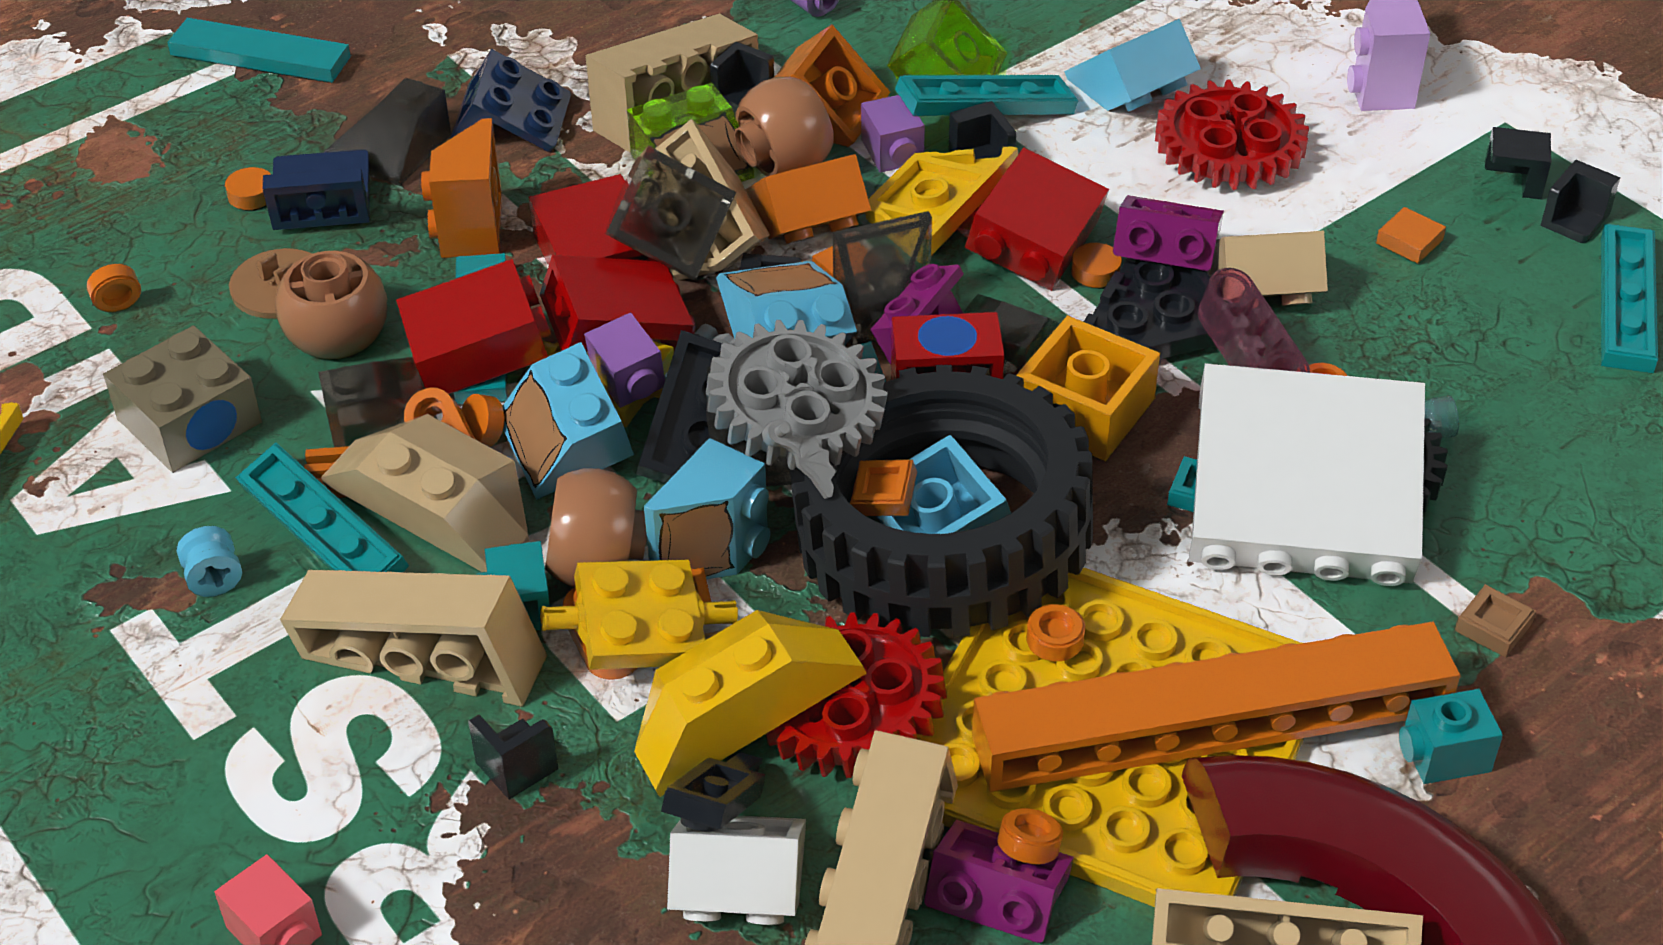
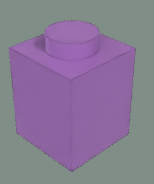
M899 95L861 103V141L880 173L899 169L914 153L924 152L925 125L919 116L912 115Z
M631 312L584 334L589 358L603 386L619 408L636 400L646 398L653 392L663 388L665 376L661 351Z

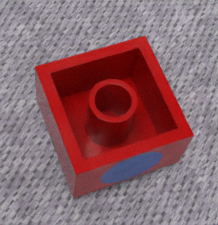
M998 313L892 317L891 380L900 378L899 370L915 367L917 374L936 372V365H952L953 372L971 373L973 366L989 368L990 376L1003 379L1004 350Z

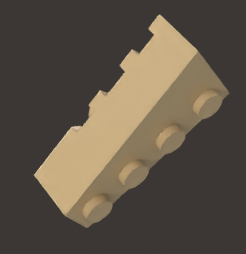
M719 13L587 54L586 66L593 131L626 151L634 152L651 141L650 138L659 136L712 102L711 63L736 41L758 50V34Z
M308 570L280 618L282 625L302 659L370 674L375 665L382 666L399 676L400 680L420 685L425 676L454 682V692L475 697L480 688L503 693V703L521 707L524 706L547 657V653L511 577L505 575Z
M875 730L870 749L861 748L855 762L853 785L859 786L854 807L853 809L845 807L839 819L836 844L842 846L837 868H827L822 880L819 905L826 908L819 931L814 929L809 931L805 945H909L911 941L913 921L905 919L907 909L918 910L919 906L922 905L928 884L929 861L923 859L925 849L935 850L941 842L944 833V824L942 823L944 802L953 803L958 784L948 746Z

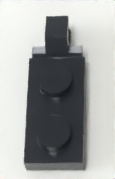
M739 752L727 762L707 758L667 787L661 812L680 817L681 824L693 830L704 832L721 830L761 797L765 783V774L759 773L758 770L763 758Z

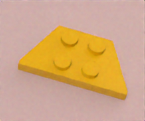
M1012 146L1003 147L1002 154L999 157L975 159L974 149L955 150L948 153L937 151L914 153L868 199L871 211L865 213L866 220L916 263L924 264L988 197L1018 156V148Z

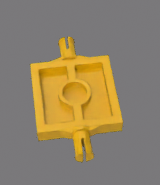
M689 560L577 563L574 575L577 591L575 606H542L540 612L542 631L576 629L586 646L589 670L661 667L705 641L704 625L734 624L738 619V608L736 607L737 603L735 600L720 602L702 601L700 595L695 590Z

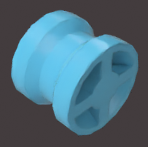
M203 526L185 534L178 542L177 555L181 566L185 569L184 577L188 589L194 594L203 597L221 595L233 589L240 581L242 568L238 557L234 554L235 548L231 535L225 529L217 526Z

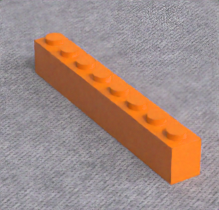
M1434 621L1409 626L1397 625L1385 630L1355 635L1342 634L1331 639L1301 644L1288 643L1277 648L1241 654L1228 653L1217 658L1187 663L1174 662L1163 667L1127 673L1114 672L1103 677L1073 682L1060 681L1043 687L1013 692L1000 691L989 696L974 698L972 738L989 792L1406 721L1412 700L1456 693L1461 675Z

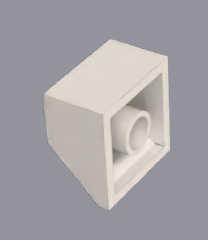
M737 816L721 830L717 829L711 832L690 829L682 825L679 820L670 833L667 909L683 910V918L692 921L720 920L721 912L746 913L747 922L763 925L781 924L784 922V915L795 916L800 899L806 819Z

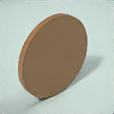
M283 248L265 251L247 259L238 266L230 278L229 290L232 301L246 314L259 318L276 319V293L283 275L295 262L312 253L299 249Z

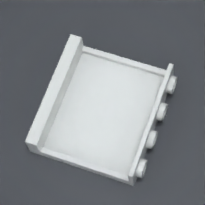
M1205 363L1199 398V409H1201L1193 529L1188 562L1202 563L1208 568L1217 570L1229 569L1233 566L1258 568L1261 572L1270 575H1283L1289 572L1315 574L1318 578L1331 581L1341 580L1346 577L1371 579L1374 583L1383 586L1413 583L1422 560L1425 383Z

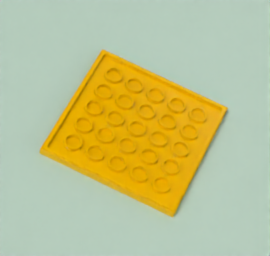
M1084 567L1078 575L1068 572L1069 588L1059 598H1054L1048 593L1042 597V606L1050 604L1064 605L1074 609L1082 616L1085 622L1084 644L1081 651L1073 658L1065 661H1049L1035 655L1028 647L1026 641L1029 617H1026L1021 611L1008 616L1009 626L992 631L988 623L971 626L970 635L962 638L943 671L947 691V699L942 700L944 717L933 719L935 730L933 737L917 734L918 740L949 747L958 787L953 803L944 802L942 821L944 826L950 828L957 819L999 833L1002 818L1006 813L1021 808L1035 809L1049 814L1061 825L1063 838L1059 852L1074 856L1070 872L1072 876L1155 907L1156 888L1235 896L1244 876L1217 878L1181 776L1189 758L989 792L972 738L974 698L989 696L1000 691L1013 692L1048 686L1060 681L1073 682L1103 677L1114 672L1127 673L1163 667L1174 662L1187 663L1217 658L1228 653L1241 654L1277 648L1288 643L1301 644L1302 642ZM1304 738L1192 758L1244 755L1271 756L1295 760Z

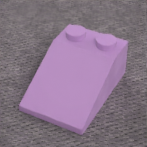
M1369 0L1365 8L1362 27H1357L1354 34V49L1357 55L1356 63L1349 66L1347 74L1348 90L1350 93H1355L1361 111L1415 109L1431 34L1418 0Z

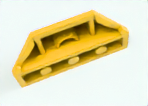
M756 610L655 670L634 752L659 797L665 794L670 784L707 758L719 761L725 759L865 675L866 671L839 630Z

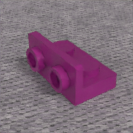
M1127 195L1119 207L1113 253L1121 257L1208 271L1213 264L1216 241L1221 231L1224 210Z
M929 264L918 269L911 276V283L899 297L886 305L885 313L871 328V331L890 365L892 317L963 314L951 291L964 274L958 264L946 266Z
M956 819L934 850L924 899L925 905L1033 942H1043L1048 932L1053 906L1069 879L1074 856L1059 852L1057 858L1049 863L1028 864L1020 862L1001 850L998 845V832Z

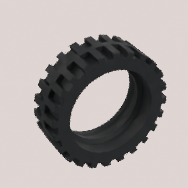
M936 365V372L917 374L915 367L899 370L900 378L884 382L883 390L887 392L885 410L880 430L875 429L873 442L870 445L861 443L859 454L856 457L842 450L839 465H834L829 461L836 470L831 479L834 486L832 497L824 499L807 475L797 467L794 470L790 469L799 551L802 554L804 569L810 579H818L819 592L828 601L831 602L841 597L844 613L849 615V613L855 612L857 620L865 613L871 616L873 613H877L880 625L884 628L897 618L900 619L901 625L912 627V629L917 628L920 637H930L931 629H952L953 637L970 635L971 626L988 623L992 631L1009 626L1008 616L1021 611L1026 617H1030L1036 609L1042 607V597L1047 593L1054 598H1059L1069 588L1068 572L1075 575L1080 574L1086 563V549H1090L1092 546L1093 471L1088 435L1084 427H1075V414L1066 404L1056 408L1053 407V394L1041 386L1030 391L1024 388V378L1010 373L1004 379L990 376L989 368L973 366L971 373L953 372L952 365ZM949 435L956 440L977 466L1004 473L1016 479L1034 493L1020 508L998 521L972 530L945 534L914 533L888 527L866 517L850 504L860 461L909 460Z

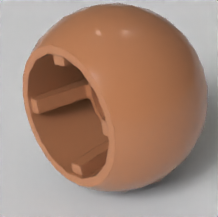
M774 77L765 80L747 92L736 111L737 128L734 131V139L737 148L748 165L756 166L765 176L822 163L828 157L833 146V128L826 108L814 89L801 79Z
M322 251L301 258L283 275L276 293V315L282 332L296 348L316 358L328 360L342 359L360 353L369 347L379 336L387 318V295L381 278L366 261L343 251Z
M583 468L567 472L558 477L545 570L560 582L576 587L574 575L577 563L618 562L628 561V559L643 561L647 535L644 510L635 509L637 489L620 475L599 468Z

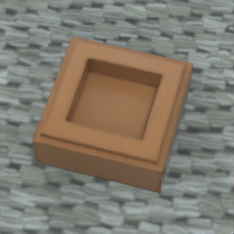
M1485 584L1458 617L1455 631L1506 658L1533 624L1536 610Z

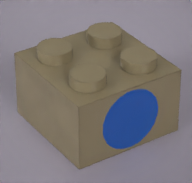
M194 325L103 373L117 420L172 473L262 423L251 377Z

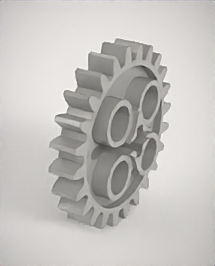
M776 320L773 332H768L758 323L754 325L753 338L739 331L735 336V344L723 343L721 345L720 357L712 358L706 387V395L709 396L707 410L710 413H716L714 425L716 429L729 428L727 440L729 444L738 443L743 440L747 441L745 455L748 457L754 455L760 449L767 452V465L771 466L779 456L786 457L789 469L794 470L796 468L795 456L782 447L768 446L763 440L762 432L764 427L776 419H783L790 424L792 436H806L817 439L819 447L829 451V461L834 465H839L842 450L856 457L859 454L860 444L870 445L873 442L875 429L880 430L887 399V392L883 390L885 376L875 373L877 364L875 358L861 359L864 347L862 344L853 345L849 348L844 346L846 334L843 332L831 339L825 336L826 326L823 324L818 326L814 333L806 331L803 320H798L794 330H787L781 320Z

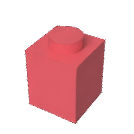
M268 854L214 891L226 928L242 945H311L322 936L312 899Z

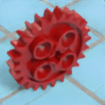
M1230 79L1226 80L1224 87H1218L1212 80H1209L1207 82V89L1203 90L1199 86L1191 84L1189 94L1178 90L1175 92V100H1165L1164 109L1158 111L1155 142H1158V153L1166 154L1165 163L1167 165L1179 164V175L1191 171L1194 172V182L1196 183L1207 177L1212 179L1213 188H1217L1222 181L1229 182L1232 190H1237L1239 182H1246L1250 188L1256 189L1257 180L1261 179L1269 185H1274L1276 175L1288 178L1290 168L1298 169L1300 167L1301 158H1305L1309 126L1304 125L1305 114H1296L1297 104H1283L1284 95L1282 93L1270 97L1267 95L1268 87L1266 86L1254 91L1251 90V84L1248 81L1241 88L1234 87Z
M855 612L849 613L846 624L840 626L836 624L831 616H828L825 620V627L839 630L863 665L866 674L765 734L769 746L778 745L781 759L786 760L796 755L799 770L804 771L817 761L822 777H827L835 765H842L846 778H852L858 753L861 748L870 749L875 730L917 740V734L933 737L935 734L933 719L944 717L942 700L947 699L941 658H935L934 647L931 641L921 643L917 628L903 634L900 619H894L884 628L880 625L877 613H873L866 624H858Z

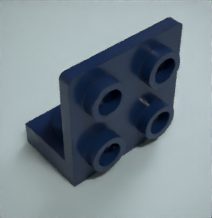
M491 49L468 84L450 139L479 120L492 118L494 124L547 152H552L558 141L571 92L560 86L556 81L545 78L526 68L517 60Z
M367 150L276 156L273 159V174L263 175L262 189L273 230L370 222L369 154Z

